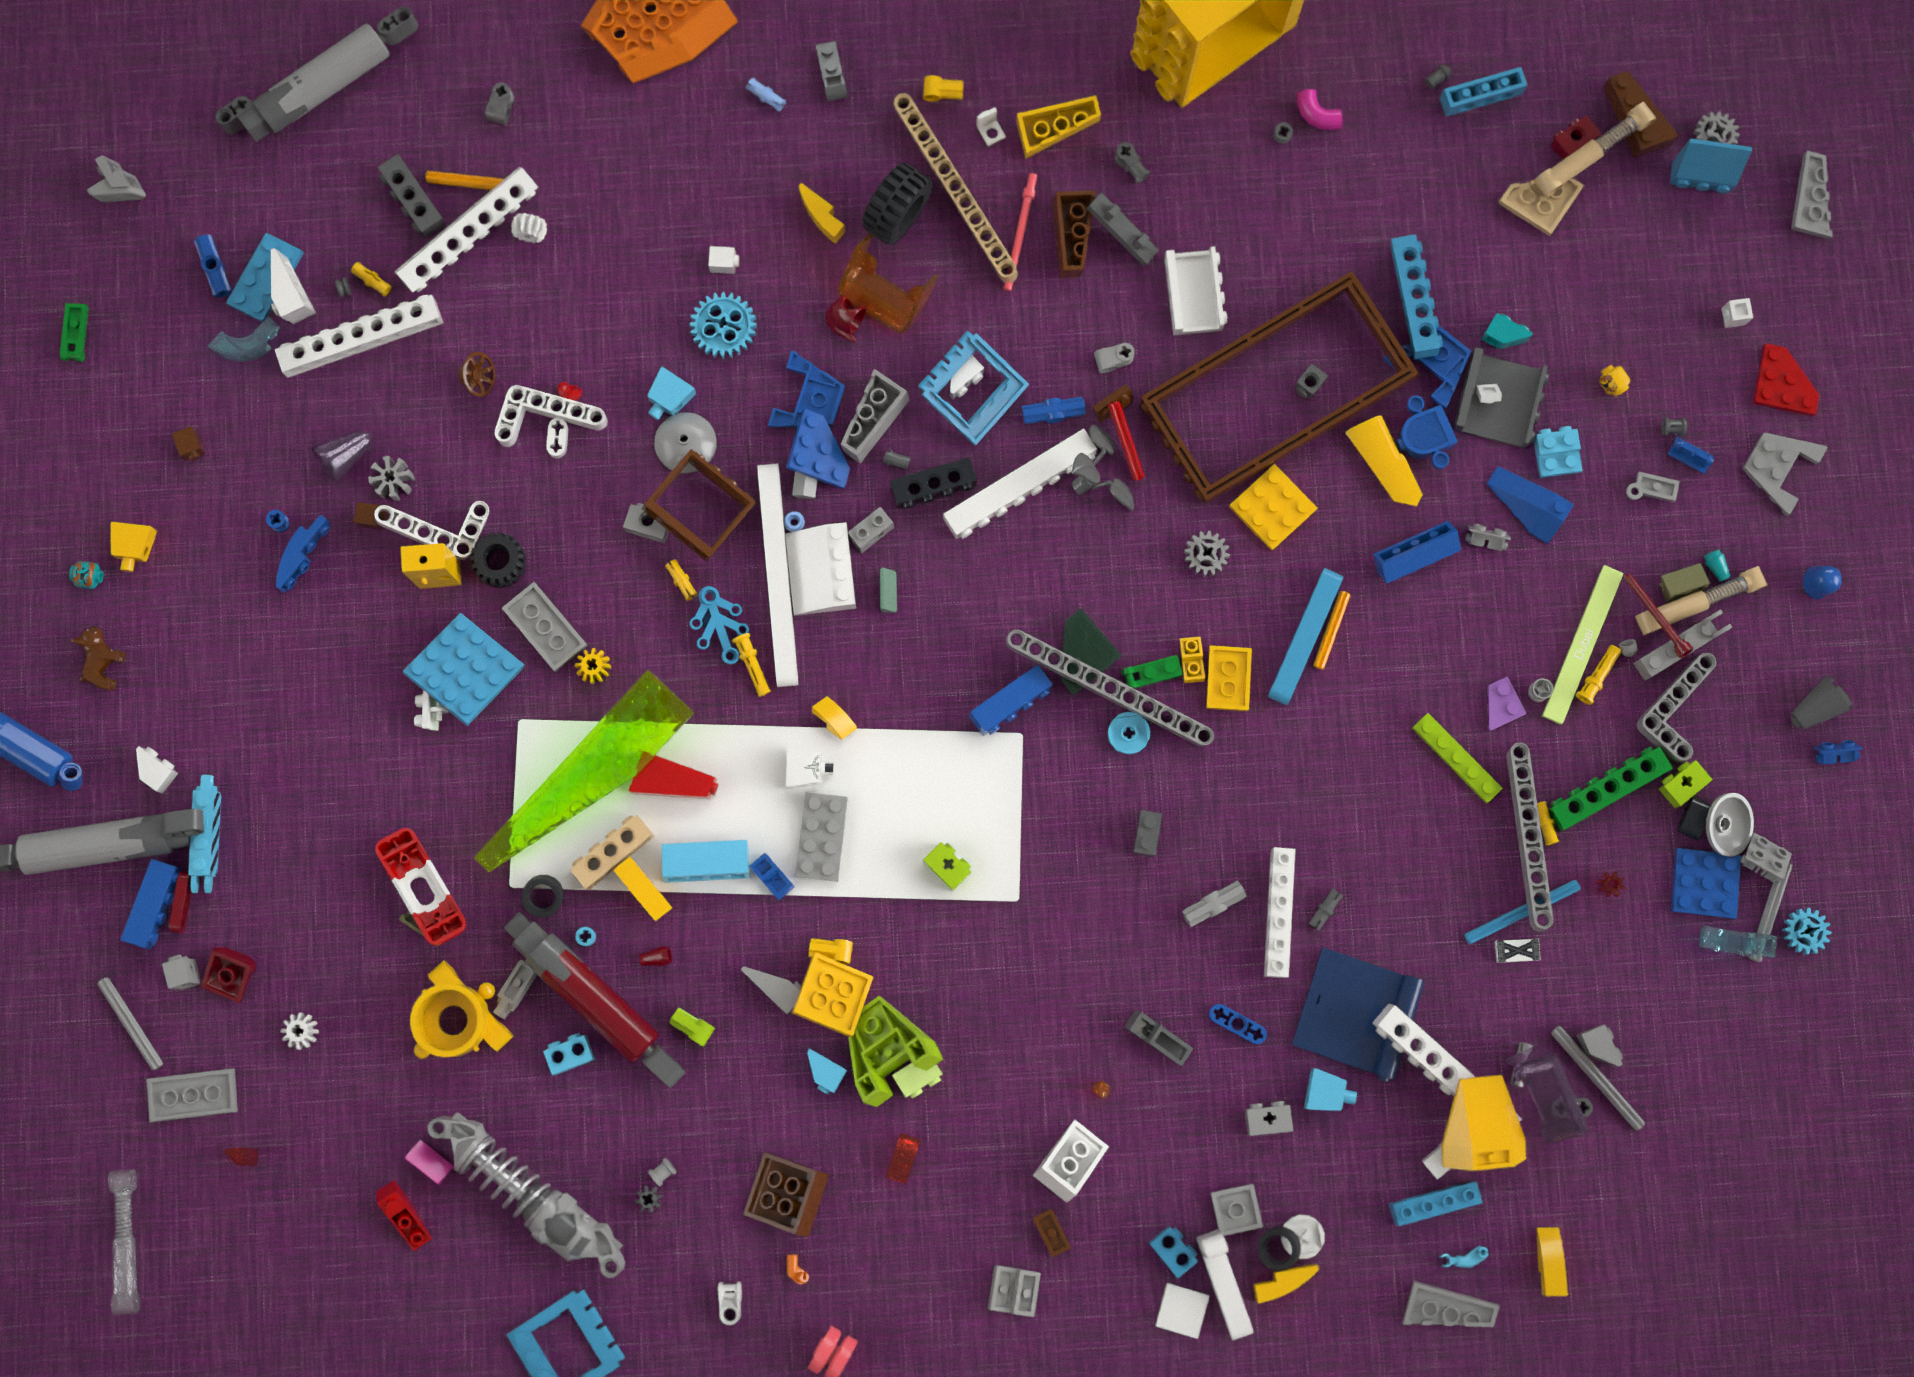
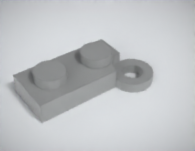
M1638 472L1635 483L1627 487L1626 495L1631 500H1637L1643 495L1674 503L1680 481ZM1632 488L1638 490L1637 495L1631 493Z

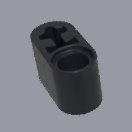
M1692 796L1686 804L1676 831L1697 841L1706 826L1707 814L1712 804Z

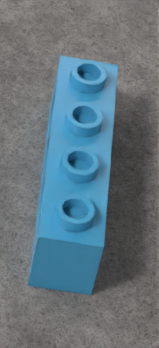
M1518 67L1446 88L1439 99L1447 117L1522 95L1527 87V82L1522 68Z
M1468 1181L1388 1204L1394 1224L1401 1226L1483 1202L1477 1182Z

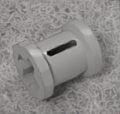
M664 1158L659 1166L654 1170L650 1169L648 1173L656 1184L661 1186L666 1178L671 1174L675 1175L677 1171L669 1160Z

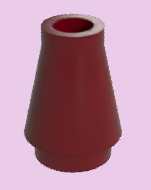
M662 945L639 954L640 965L667 966L672 963L670 947Z

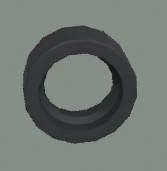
M549 875L532 877L522 891V904L525 910L533 916L548 917L553 915L559 909L564 899V890L561 883ZM544 884L554 891L555 900L551 906L541 908L531 901L530 893L536 885Z
M1273 1227L1261 1236L1258 1242V1254L1265 1266L1273 1270H1285L1298 1260L1301 1254V1243L1299 1237L1289 1228ZM1274 1236L1285 1237L1292 1247L1290 1257L1284 1261L1273 1259L1267 1250L1269 1239Z

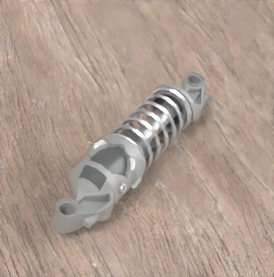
M458 1112L453 1117L440 1116L429 1123L428 1132L433 1138L451 1139L454 1152V1170L456 1172L465 1174L473 1165L477 1167L469 1177V1182L473 1181L478 1173L482 1171L488 1178L481 1185L480 1191L484 1190L493 1180L499 1187L492 1194L491 1199H495L503 1189L510 1194L502 1208H506L514 1198L518 1200L513 1217L521 1214L524 1221H526L524 1225L532 1232L531 1236L541 1245L546 1243L567 1261L585 1257H597L602 1274L608 1278L615 1277L624 1269L625 1261L620 1251L623 1244L613 1237L608 1224L597 1222L577 1206V1200L568 1193L563 1194L558 1190H550L551 1185L549 1183L544 1185L538 1184V1174L531 1176L524 1182L528 1174V1166H522L513 1173L517 1165V1157H511L502 1163L506 1156V1148H500L491 1154L495 1147V1139H492V1136L485 1131L482 1123L467 1120ZM438 1122H440V1123L443 1124V1126H444V1131H443V1132H441V1131L438 1130V1128H437V1123H438ZM490 1143H491V1146H490L488 1152H485L486 1149L488 1148V1146H489ZM502 1152L499 1161H496L494 1157ZM513 1161L510 1170L506 1169L505 1167ZM524 1170V1173L520 1179L516 1177L520 1172ZM535 1179L534 1184L529 1187L528 1184ZM609 1261L616 1263L617 1270H612L609 1267Z

